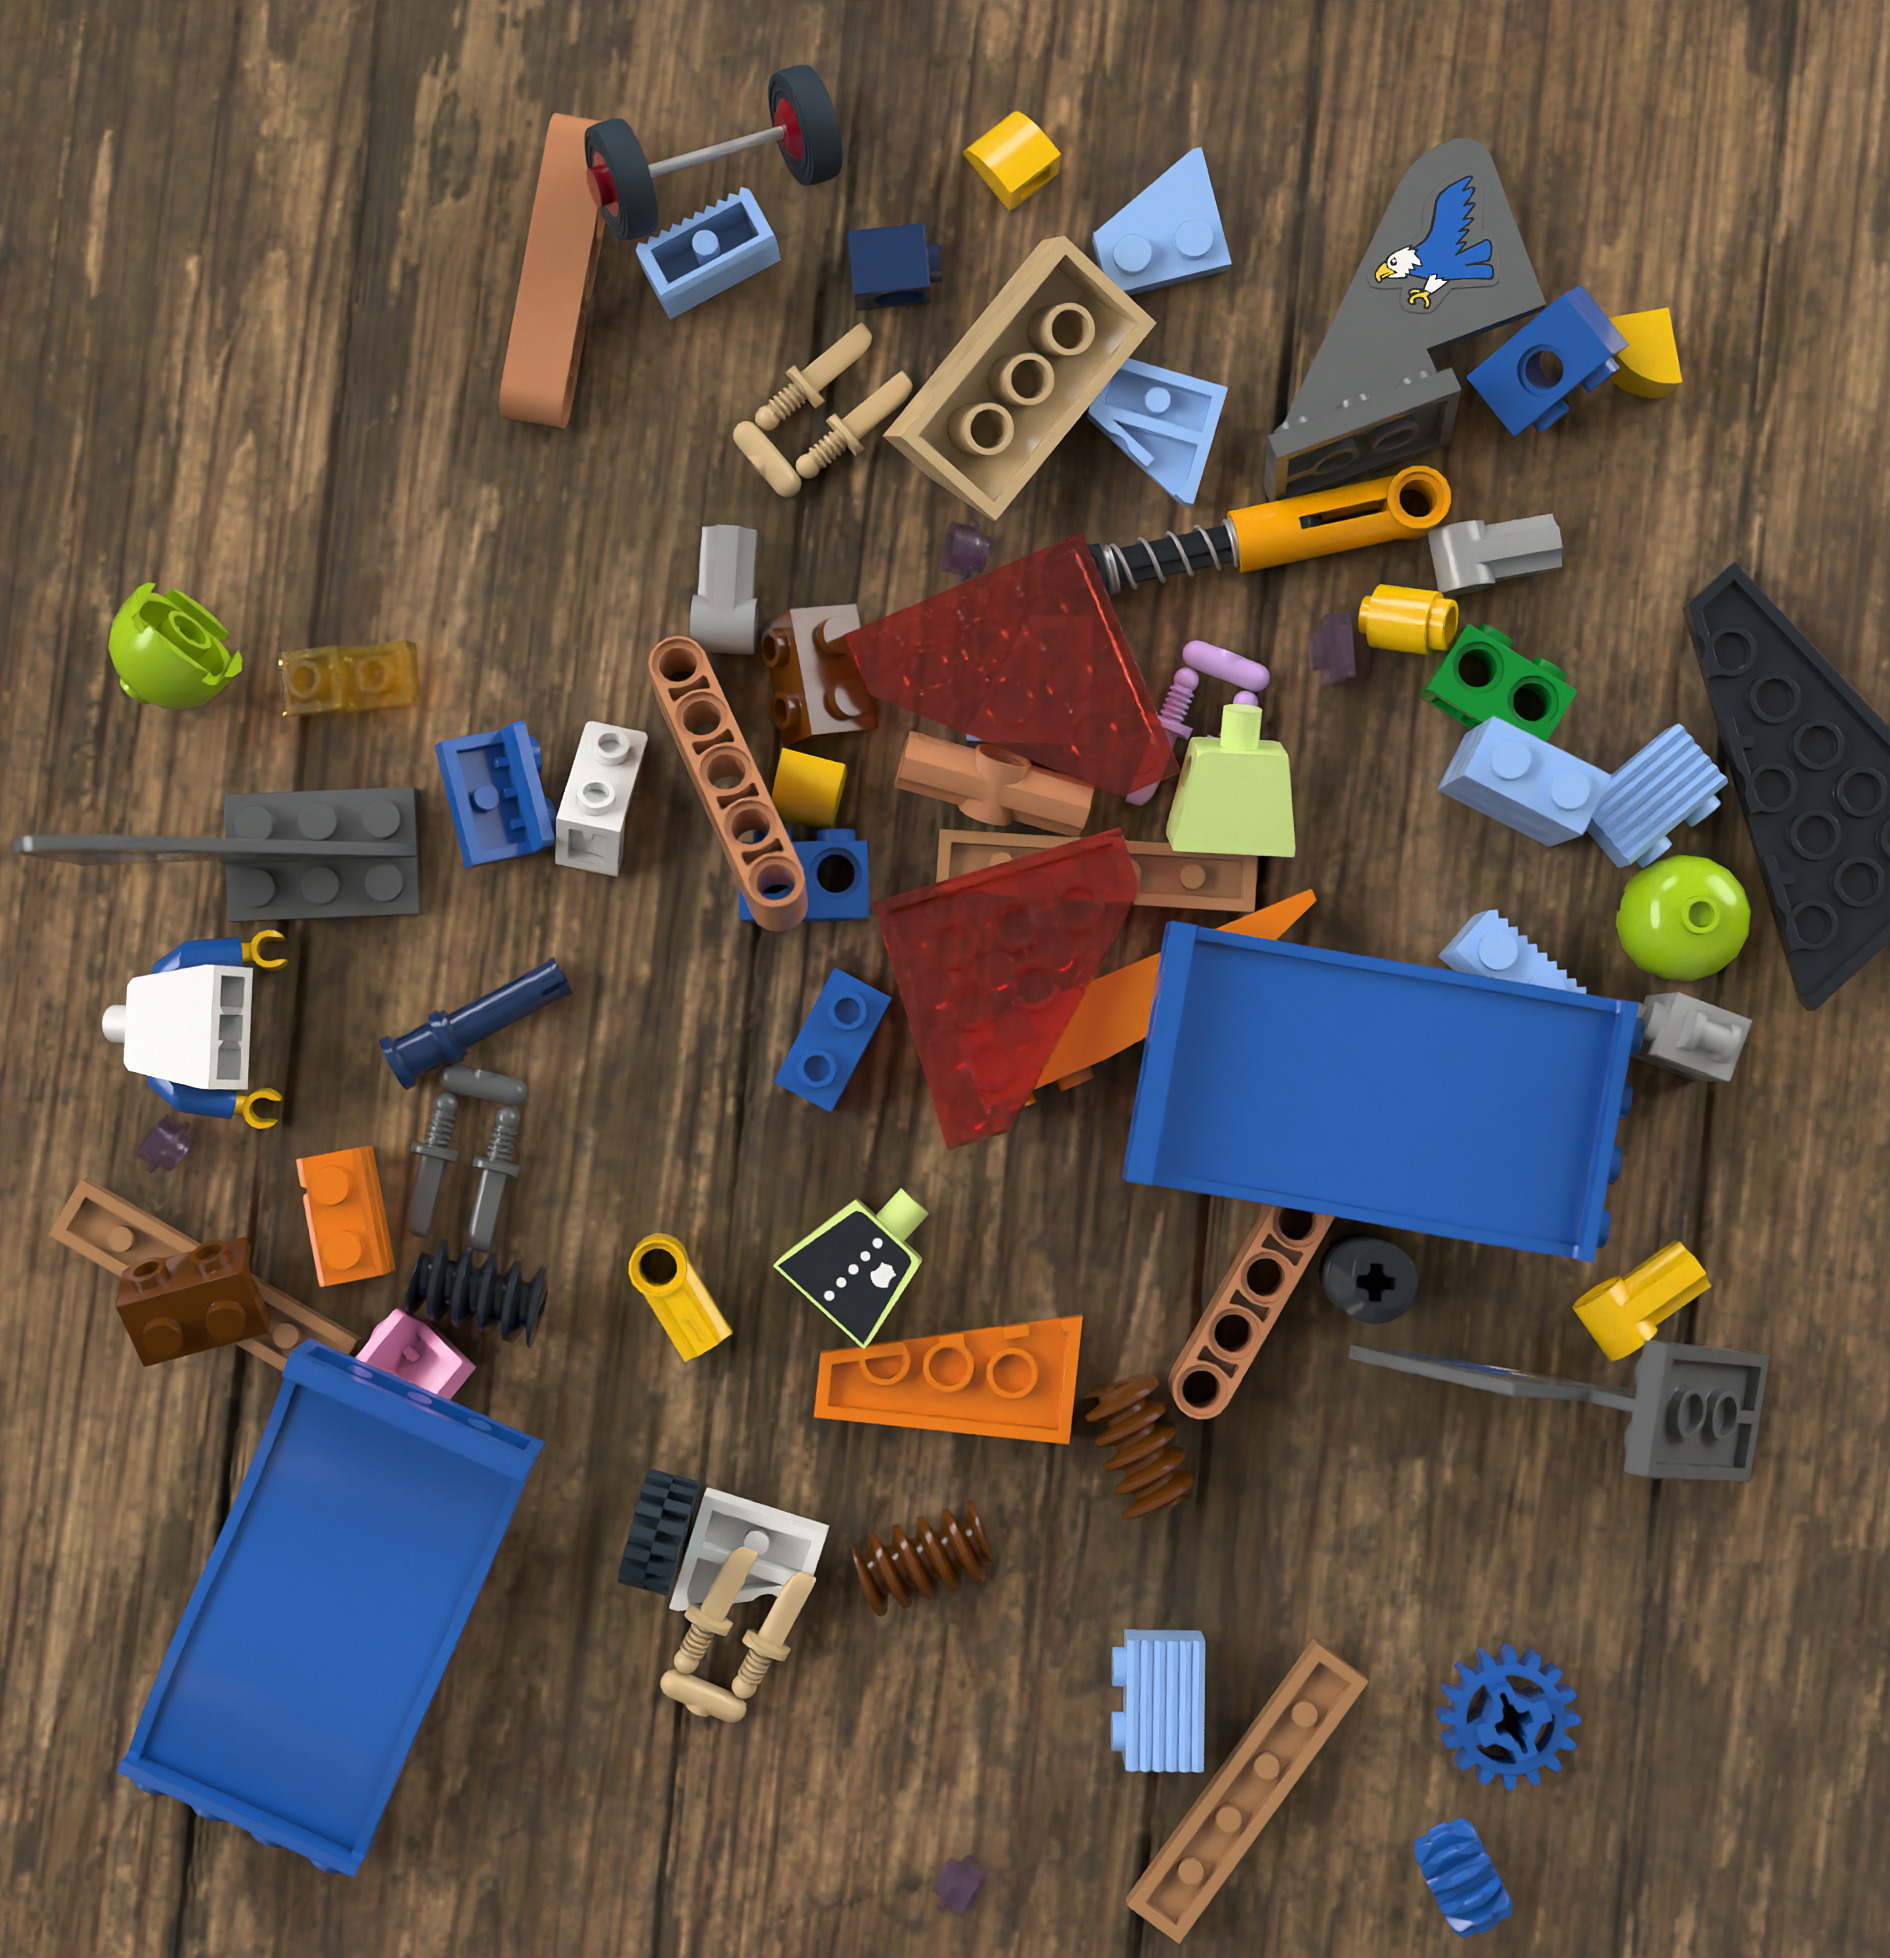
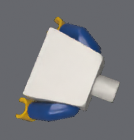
M265 930L259 932L254 936L252 942L241 943L239 937L185 941L155 962L151 975L131 979L127 985L126 1005H112L106 1010L102 1021L103 1033L110 1042L125 1043L124 1064L127 1069L146 1075L148 1086L175 1110L182 1113L229 1120L233 1114L244 1115L245 1120L252 1127L258 1129H267L278 1121L271 1118L262 1119L253 1110V1102L257 1098L281 1101L282 1096L276 1090L260 1088L255 1090L249 1097L236 1094V1089L248 1090L253 968L242 967V962L255 961L260 968L266 971L274 972L284 968L288 964L287 959L265 961L260 958V948L265 942L286 940L277 931Z

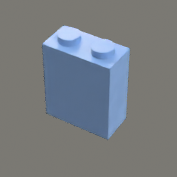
M1492 716L1464 735L1437 790L1551 847L1583 835L1612 775Z

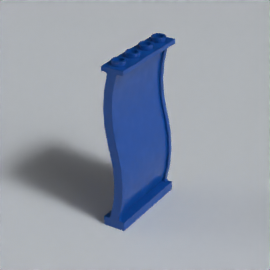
M1166 922L1122 1178L1125 1181L1139 1184L1157 1185L1253 1201L1594 1263L1596 1248L1603 1249L1605 1247L1610 1229V1213L1607 1210H1603L1607 1184H1615L1621 1166V1148L1614 1146L1618 1120H1626L1632 1103V1084L1625 1080L1629 1057L1638 1054L1643 1039L1644 1022L1642 1018L1636 1017L1639 1003L1199 927L1198 925Z
M308 1338L293 1350L281 1375L284 1377L282 1386L255 1456L163 1660L126 1756L121 1760L116 1772L133 1779L134 1784L144 1792L153 1795H169L191 1805L194 1812L205 1819L217 1822L227 1821L250 1831L252 1837L263 1845L274 1848L286 1847L308 1857L315 1867L331 1874L344 1873L354 1878L373 1847L374 1837L406 1760L474 1610L526 1484L546 1442Z

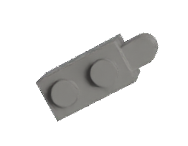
M1679 992L1646 995L1643 1004L1639 1003L1636 1016L1642 1018L1644 1022L1641 1047L1636 1056L1630 1057L1694 1081L1730 1082L1752 1020Z

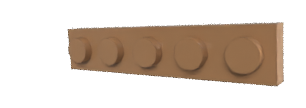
M940 829L936 894L1252 914L1255 912L1258 855L1173 851L1170 843Z
M89 1178L80 1180L48 1234L119 1277H122L124 1270L131 1268L144 1259L151 1257L164 1259L193 1251L202 1245ZM252 1274L271 1318L269 1333L235 1342L234 1344L282 1372L291 1352L308 1338L349 1356L353 1355L362 1337Z
M1313 1638L1127 1895V1906L1180 1944L1369 1682L1367 1678Z

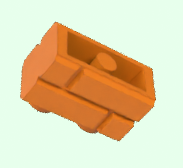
M373 1145L296 1159L300 1186L307 1189V1193L302 1197L319 1287L380 1276L395 1271L396 1266Z

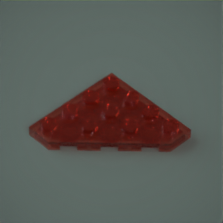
M1082 532L844 634L866 688L872 696L1121 797L1181 773L1177 759Z
M1120 827L873 902L948 1151L1011 1132L1140 893V886Z

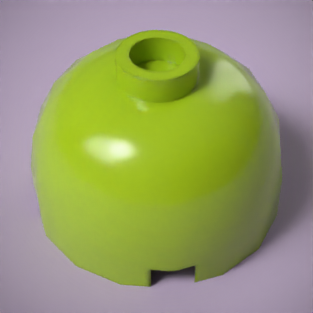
M147 582L135 590L122 605L112 622L108 649L115 670L120 676V684L131 698L142 704L151 703L161 708L173 710H190L203 706L222 692L242 671L241 654L237 650L230 658L227 649L218 641L225 640L229 633L203 606L173 588L165 596L152 593L151 591L156 583Z
M1675 855L1648 864L1629 879L1623 890L1625 893L1621 899L1620 910L1617 911L1616 927L1622 947L1638 968L1663 979L1689 982L1716 974L1738 956L1749 935L1751 910L1744 888L1728 869L1708 858Z

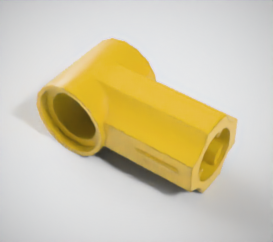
M655 1233L645 1237L637 1244L629 1261V1275L632 1284L644 1294L684 1362L700 1356L733 1333L689 1261L685 1246L677 1238L669 1234ZM652 1249H664L675 1258L677 1271L669 1279L655 1281L643 1272L641 1266L642 1256Z
M1674 1240L1622 1278L1614 1276L1590 1289L1572 1307L1609 1361H1616L1642 1347L1644 1341L1650 1340L1658 1331L1656 1325L1710 1288L1711 1284L1707 1279L1706 1272L1696 1258L1680 1241Z

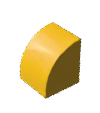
M1018 111L1011 113L963 151L964 156L1009 212L1059 174L1061 153L1033 121Z
M1669 307L1609 317L1608 319L1629 344L1628 347L1613 358L1620 369L1609 378L1619 387L1634 395L1647 398H1666L1682 383Z
M783 748L771 797L780 820L818 830L833 829L848 774L846 765Z

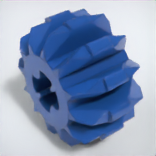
M1462 1817L1448 1824L1443 1822L1429 1829L1428 1834L1415 1840V1858L1449 1926L1456 1934L1464 1939L1477 1932L1483 1934L1497 1927V1922L1511 1916L1512 1901L1472 1823Z

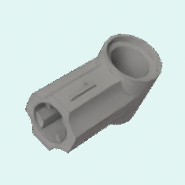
M1553 514L1519 520L1515 519L1491 525H1484V521L1481 520L1459 522L1428 532L1438 591L1444 597L1480 591L1494 586L1495 581L1557 571L1562 567V539L1559 526L1556 524Z
M735 525L702 527L698 595H693L690 639L697 642L704 652L755 655L759 614L758 598H754L757 530Z

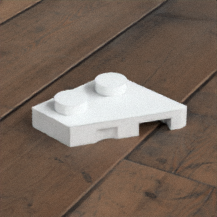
M707 1487L669 1608L683 1611L687 1610L690 1603L704 1602L724 1562L735 1549L740 1547L753 1549L758 1552V1555L733 1603L753 1601L763 1594H772L778 1597L786 1582L793 1575L802 1572L814 1576L829 1525Z

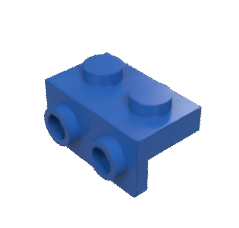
M524 721L510 723L502 730L440 741L434 746L465 869L537 855L555 844L556 810L551 799L548 797L544 798L538 775L542 770L540 747L537 740L533 736L528 735Z

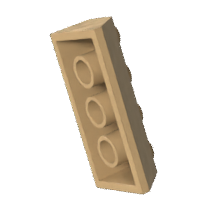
M1065 236L1042 240L885 432L883 437L929 478L992 521H996L1155 326L1156 322Z

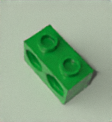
M1468 623L1456 633L1451 648L1445 651L1417 697L1470 730L1495 716L1547 742L1578 691L1564 683L1567 675L1554 664L1538 657H1534L1532 662L1510 649L1513 644L1512 640L1499 630L1486 624H1480L1478 628H1475ZM1462 657H1475L1485 665L1487 681L1483 687L1469 686L1461 679L1458 666ZM1517 690H1528L1538 697L1541 704V713L1537 721L1524 720L1516 713L1513 706V698Z

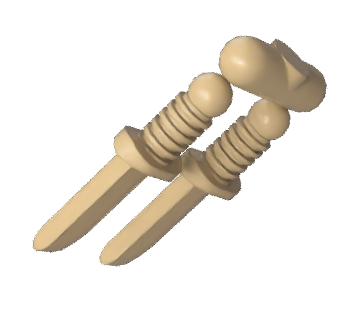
M862 322L802 372L796 365L787 370L785 373L792 380L793 384L789 383L788 388L784 387L783 392H778V397L775 395L773 397L774 400L770 399L767 406L759 408L755 415L756 424L744 421L739 423L734 429L733 440L746 455L759 474L766 479L780 496L792 497L796 495L801 488V478L799 475L806 479L815 477L822 467L825 469L827 467L826 464H831V460L837 459L836 455L839 457L841 451L844 453L846 447L850 449L855 457L865 450L859 439L897 409L911 392V380L904 371H900L842 420L834 413L826 420L834 432L830 431L828 437L825 435L823 441L820 439L818 441L819 444L815 443L813 445L814 448L808 449L810 451L808 454H803L797 459L796 471L762 432L761 429L767 431L776 428L781 419L784 421L787 419L786 415L789 417L791 411L794 413L796 407L799 409L801 403L805 404V399L815 409L825 401L818 392L854 363L871 344V332Z
M748 1547L735 1549L724 1562L702 1606L690 1603L684 1616L692 1624L680 1645L681 1650L674 1657L676 1669L668 1670L661 1678L660 1685L663 1693L685 1704L696 1715L703 1717L711 1715L729 1723L740 1721L745 1716L747 1710L744 1699L754 1695L757 1685L761 1683L772 1660L785 1661L791 1649L783 1642L815 1584L816 1577L802 1572L793 1575L782 1588L760 1631L754 1629L747 1630L742 1642L750 1650L738 1670L739 1675L732 1682L733 1692L728 1691L689 1673L697 1669L699 1659L703 1658L715 1633L727 1636L733 1625L726 1618V1615L758 1555L757 1551Z

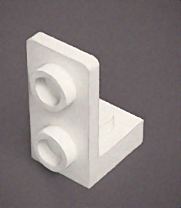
M594 721L586 723L556 818L555 864L618 876L623 859L625 819L647 747L648 736L646 733Z

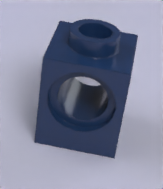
M924 223L848 231L856 311L931 303L930 283L942 282L939 244H926Z

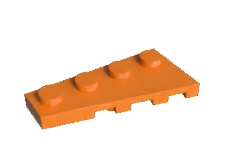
M1079 1314L868 1344L864 1349L858 1345L822 1350L820 1354L814 1417L1069 1444L1083 1316Z

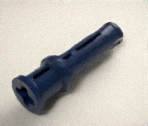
M554 957L548 959V962L450 1014H447L445 1010L440 1012L435 1010L428 1014V1022L396 1039L390 1036L380 1039L379 1043L384 1056L404 1089L409 1090L416 1086V1078L448 1061L455 1065L464 1060V1056L468 1055L467 1048L548 1004L566 995L573 994L571 986L563 971H560V966Z

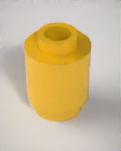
M1380 584L1376 587L1372 596L1366 595L1359 610L1358 627L1360 633L1366 634L1367 642L1371 648L1431 656L1436 650L1448 651L1451 648L1458 625V605L1455 600L1444 599L1443 594L1439 591Z

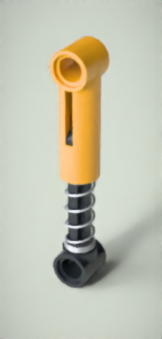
M1411 466L1393 476L1228 511L1227 520L1223 519L1221 524L1214 528L1203 529L1201 526L1195 525L1191 533L1177 536L1171 531H1167L1163 539L1149 542L1142 537H1138L1135 545L1118 548L1113 543L1103 547L1099 543L1090 545L1082 541H1066L1057 545L1047 555L1041 573V591L1045 600L1054 609L1066 614L1080 613L1090 609L1097 601L1110 599V594L1119 593L1126 585L1131 584L1132 588L1136 590L1138 583L1158 578L1164 584L1167 576L1188 572L1189 576L1193 577L1195 570L1216 566L1217 570L1221 571L1223 564L1231 562L1238 569L1239 573H1245L1396 539L1417 540L1428 535V532L1445 517L1451 504V490L1446 479L1437 470L1427 466ZM1404 490L1421 492L1429 504L1428 515L1424 517L1408 515L1401 507L1400 492ZM1378 510V513L1323 524V521ZM1068 563L1079 564L1088 571L1090 585L1080 592L1066 591L1058 584L1055 578L1056 571Z

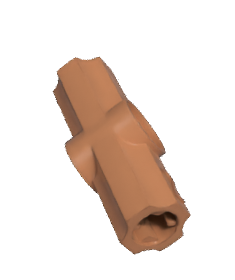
M913 731L909 732L895 779L896 788L957 804L959 810L965 815L984 823L1006 826L1010 825L1014 820L1071 837H1079L1082 829H1084L1094 792L1093 782L1031 765L1028 758L1014 750L993 744H980L974 749Z

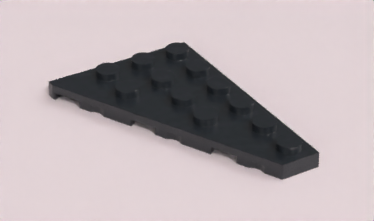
M1733 562L1689 601L1682 610L1797 998L1807 1011H1815L1890 942V727L1736 562Z

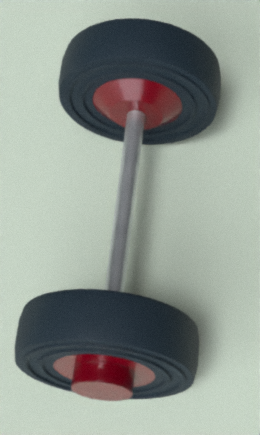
M796 65L779 70L770 77L768 103L773 128L650 165L646 161L634 132L625 120L621 118L610 119L588 127L584 136L585 157L588 168L586 171L587 183L595 204L600 208L613 234L621 241H628L647 236L656 230L658 209L653 177L777 141L788 169L800 184L804 186L816 185L838 176L843 162L838 118L828 91L817 72L809 65Z

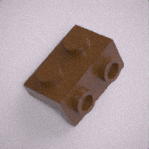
M856 604L789 609L762 623L763 634L760 647L762 658L769 667L773 688L772 717L774 723L780 729L784 746L797 745L813 738L867 733L878 728Z
M246 1237L226 1242L222 1240L209 1241L193 1251L164 1259L160 1257L147 1258L122 1272L115 1307L144 1367L269 1333L271 1318L249 1270L251 1248Z

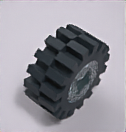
M649 1469L635 1508L633 1522L629 1529V1536L620 1565L618 1583L665 1596L670 1595L691 1526L700 1488L699 1481Z

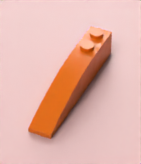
M1311 888L1215 930L1276 941L1316 901V898ZM1160 953L956 1038L955 1041L984 1109L987 1110L997 1105L1001 1116H1005L1037 1102L1032 1090L1056 1081L1061 1092L1096 1077L1091 1065L1101 1062L1146 1038Z

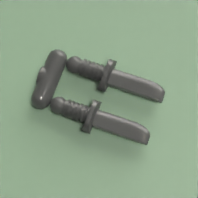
M448 1064L441 1069L438 1080L442 1088L449 1092H441L435 1097L434 1112H431L433 1117L429 1119L431 1125L428 1124L427 1127L430 1129L426 1131L428 1137L424 1139L427 1142L412 1141L410 1153L420 1155L407 1209V1228L412 1235L427 1238L446 1161L455 1164L457 1162L459 1151L446 1148V1145L449 1146L450 1144L447 1141L451 1139V1136H449V1133L453 1131L451 1127H454L452 1121L456 1119L454 1113L459 1107V1101L453 1093L508 1105L499 1109L496 1114V1127L492 1128L494 1133H491L493 1139H490L491 1145H488L490 1151L486 1153L488 1158L474 1155L472 1168L481 1169L482 1173L469 1223V1243L474 1250L489 1253L508 1176L518 1178L521 1168L519 1165L508 1163V1160L512 1158L509 1156L513 1153L511 1148H514V1144L512 1143L516 1141L514 1135L518 1133L515 1130L520 1123L519 1112L511 1106H519L526 1101L528 1087L518 1078L459 1064Z

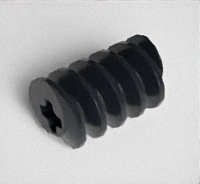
M1361 1233L1344 1235L1332 1242L1321 1257L1318 1270L1321 1289L1332 1304L1356 1320L1370 1324L1391 1322L1403 1315L1414 1302L1418 1288L1416 1268L1409 1256L1391 1243ZM1370 1268L1376 1271L1375 1281H1366L1363 1288L1357 1285L1358 1275L1369 1274Z
M441 1239L431 1254L422 1252L415 1264L406 1294L405 1313L414 1315L426 1301L428 1319L439 1322L451 1308L452 1324L460 1329L465 1328L476 1314V1326L479 1334L488 1336L501 1321V1334L504 1341L513 1343L524 1328H526L527 1347L531 1348L547 1301L549 1289L547 1269L540 1267L532 1279L526 1282L523 1281L522 1261L515 1260L505 1275L498 1274L497 1254L490 1253L482 1266L477 1268L474 1267L473 1247L466 1246L456 1261L449 1260L448 1240Z

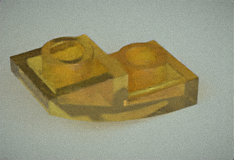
M402 640L350 648L332 645L278 653L283 716L333 715L421 706L417 648L414 642Z

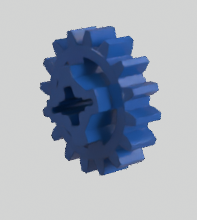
M1502 1643L1499 1658L1492 1659L1483 1647L1476 1649V1658L1479 1665L1472 1669L1460 1661L1454 1665L1458 1674L1462 1677L1458 1685L1446 1682L1441 1684L1440 1689L1452 1700L1451 1706L1436 1708V1716L1440 1722L1452 1725L1451 1728L1439 1735L1441 1741L1447 1749L1461 1747L1457 1751L1454 1761L1463 1771L1477 1763L1475 1776L1481 1784L1487 1786L1495 1773H1498L1501 1783L1507 1790H1514L1517 1775L1524 1774L1533 1786L1539 1785L1540 1775L1537 1768L1545 1764L1550 1769L1559 1772L1562 1766L1554 1755L1557 1749L1574 1750L1576 1747V1743L1564 1733L1565 1727L1581 1724V1717L1574 1710L1564 1707V1705L1577 1697L1576 1693L1568 1684L1556 1685L1563 1672L1553 1662L1544 1665L1539 1670L1541 1656L1534 1649L1528 1648L1521 1659L1517 1660L1515 1649L1509 1643ZM1506 1675L1527 1678L1540 1687L1534 1689L1530 1685L1523 1689L1516 1688L1507 1681ZM1481 1687L1482 1691L1475 1708L1468 1710L1472 1697ZM1500 1694L1516 1709L1512 1713L1514 1721L1512 1728L1516 1735L1515 1738L1500 1723L1503 1720L1501 1709L1504 1707ZM1547 1723L1542 1737L1534 1744L1542 1724ZM1482 1744L1485 1748L1492 1744H1497L1506 1748L1510 1756H1495L1481 1750L1477 1745Z

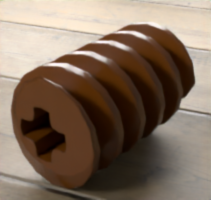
M1154 1374L1134 1375L1096 1389L1083 1397L1098 1398L1100 1403L1085 1416L1087 1422H1107L1109 1427L1094 1440L1096 1447H1116L1118 1452L1103 1464L1105 1471H1125L1127 1476L1112 1488L1114 1495H1134L1136 1501L1121 1512L1124 1520L1143 1518L1178 1505L1190 1497L1189 1494L1183 1493L1195 1482L1191 1471L1173 1470L1186 1457L1183 1448L1179 1446H1164L1177 1433L1174 1424L1170 1422H1154L1168 1409L1165 1400L1162 1398H1145L1159 1384Z
M972 1499L965 1501L964 1522L959 1523L950 1510L944 1508L941 1509L939 1530L935 1531L922 1515L917 1517L915 1538L910 1539L899 1524L892 1525L890 1546L886 1547L874 1531L868 1533L867 1553L861 1555L851 1542L853 1557L864 1594L870 1607L879 1617L886 1615L888 1612L889 1594H892L899 1605L905 1609L912 1605L913 1586L915 1585L923 1596L930 1601L937 1596V1578L941 1577L947 1587L954 1593L961 1589L962 1570L965 1569L974 1582L979 1585L984 1583L986 1579V1562L990 1561L994 1566L983 1526Z

